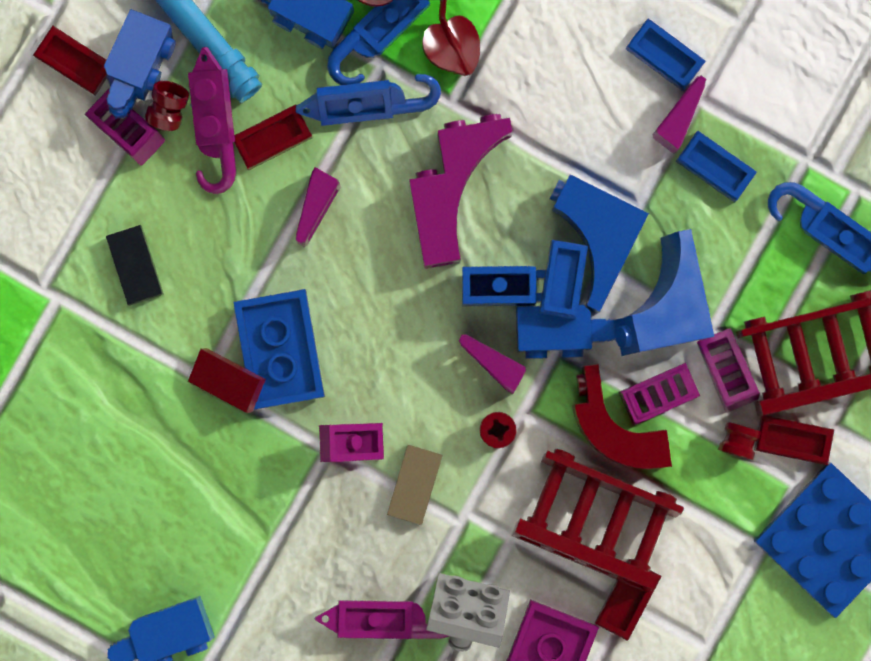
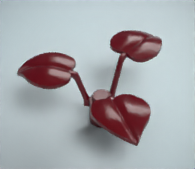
M393 0L357 1L368 6L378 7L387 5ZM440 0V24H433L426 29L422 39L423 52L433 65L442 70L462 76L471 75L477 67L480 57L478 32L472 22L464 16H454L447 21V0Z

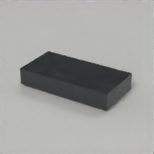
M138 225L107 235L106 239L127 305L130 306L164 295L143 227Z

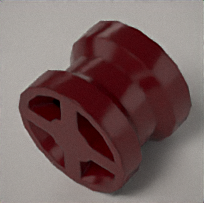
M493 412L487 415L482 420L479 428L483 442L493 448H504L510 445L517 433L514 420L503 412Z
M726 422L724 429L727 434L725 440L720 442L718 450L753 460L755 455L753 450L754 442L760 439L761 432L739 424Z

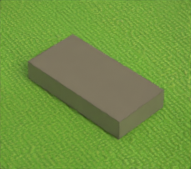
M407 446L387 515L422 525L443 455L415 446Z

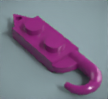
M203 47L193 71L188 72L196 146L198 145L199 150L204 155L220 158L222 178L216 184L210 183L204 178L200 170L196 172V178L202 189L208 193L220 194L232 187L236 177L233 147L235 135L227 69L221 68L209 48Z
M338 600L337 605L314 618L317 622L337 633V638L443 639L450 637L426 630L428 624H426L423 609L417 603L411 601ZM324 615L328 616L327 622L322 621Z

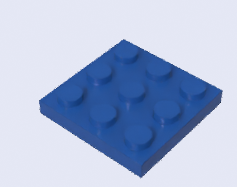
M828 462V465H825L761 532L754 542L832 617L837 618L871 582V500L831 462Z

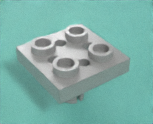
M439 573L426 630L450 636L448 643L450 647L457 651H468L471 648L472 641L500 648L510 590L502 589L495 585L465 580L458 576Z

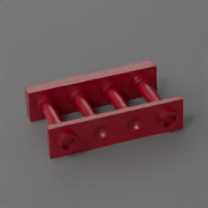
M871 290L850 295L851 303L767 323L766 317L744 322L745 329L736 331L737 338L751 335L765 392H762L763 400L754 402L757 416H764L871 389V366H868L870 373L856 376L855 370H850L836 314L857 309L871 361ZM822 318L836 371V374L833 375L834 382L820 385L819 379H815L801 326L802 322ZM787 327L801 382L797 384L799 391L785 394L784 388L779 387L766 336V331Z
M555 449L554 452H550L547 450L542 457L541 463L551 466V470L532 517L528 516L526 521L519 519L511 536L642 591L649 592L653 590L658 576L649 572L651 569L648 565L667 515L676 518L682 514L684 507L676 504L677 498L670 494L656 491L654 495L574 462L575 456L566 451ZM566 472L585 480V484L566 531H562L559 535L547 530L548 524L546 520ZM602 487L619 494V498L601 544L596 545L595 549L581 544L582 538L580 534L598 488ZM635 501L652 508L653 512L635 558L630 559L629 563L615 558L617 553L614 549L632 502Z

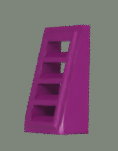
M702 75L696 77L652 134L653 139L673 154L678 151L683 143L705 88L707 79Z
M108 89L84 115L142 166L161 147L165 139L133 109L130 110L128 117L113 131L112 128L121 118L115 119L111 114L104 122L101 120L109 111L106 99L108 98L107 94H110V89ZM136 124H138L139 127L126 140H124L123 138L130 132V130Z
M314 167L311 173L296 232V241L303 247L308 246L341 188L339 180Z
M731 328L714 334L715 337L697 341L698 348L725 412H730L759 399L760 392ZM728 343L729 350L711 356L710 350ZM734 357L735 363L717 370L715 364ZM740 371L741 377L723 383L721 378ZM744 385L746 386V391L729 397V391Z
M462 334L458 341L461 347L507 392L514 394L526 372V367L474 338Z
M686 363L619 391L633 425H637L700 396ZM677 374L680 375L687 394L683 396L680 395L673 376ZM664 380L667 381L674 397L669 402L660 384ZM652 385L661 403L657 407L654 406L647 390ZM639 391L648 408V411L642 413L634 393Z

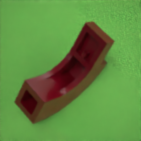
M599 364L581 367L582 374L576 375L579 396H585L586 403L574 404L572 408L576 423L590 445L606 458L624 466L640 469L672 467L667 430L635 433L618 426L610 418L604 405Z

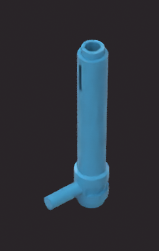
M155 0L199 54L203 47H208L221 68L227 69L231 98H236L240 103H243L261 89L262 83L258 80L260 75L253 67H248L245 64L246 58L238 49H233L193 0Z

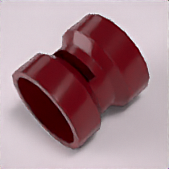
M158 81L154 84L151 94L153 103L147 107L145 120L160 130H178L183 118L181 109L187 105L189 92L186 88L175 82Z

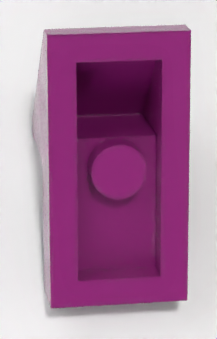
M383 423L319 425L320 462L384 459Z

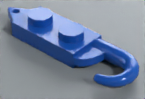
M393 0L387 5L374 7L332 50L327 63L331 78L340 85L362 82L365 79L363 74L349 78L341 73L340 63L353 50L366 58L380 56L430 6V2L428 0Z
M426 74L415 75L416 81L424 82L430 87V93L421 98L405 99L401 87L396 83L389 82V80L317 88V93L296 106V113L321 121V126L393 118V115L423 112L431 109L440 99L441 87L435 78Z
M784 182L777 185L770 192L768 209L777 221L783 219L777 209L779 198L783 195L793 196L805 205L800 217V226L805 234L860 273L866 274L867 271L871 272L870 231L829 202L823 201L804 186L795 182Z

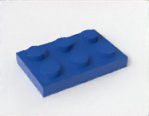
M306 289L233 302L244 366L247 370L266 379L254 410L325 397Z

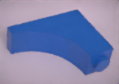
M570 174L566 183L561 180L558 181L550 197V200L556 202L552 211L565 219L580 235L584 244L588 246L587 252L591 263V287L585 307L598 314L649 213Z
M691 229L678 231L660 238L662 264L660 275L652 294L636 311L628 316L614 320L616 328L614 333L615 341L620 347L621 356L715 337Z

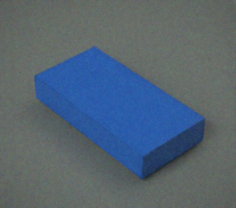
M649 18L626 47L627 51L681 91L685 90L706 62V60Z
M700 131L694 134L676 160L678 164L734 203L739 199L757 173V171Z
M558 240L550 241L539 310L540 314L569 319L577 318L588 251L587 245Z

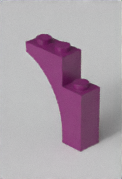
M492 114L480 117V123L466 125L465 120L445 123L444 129L438 130L444 174H438L437 169L424 170L415 173L416 178L409 180L425 269L460 263L461 258L457 239V213L461 195L469 177L480 161L500 143L511 138L512 126L510 118L502 119L501 114Z

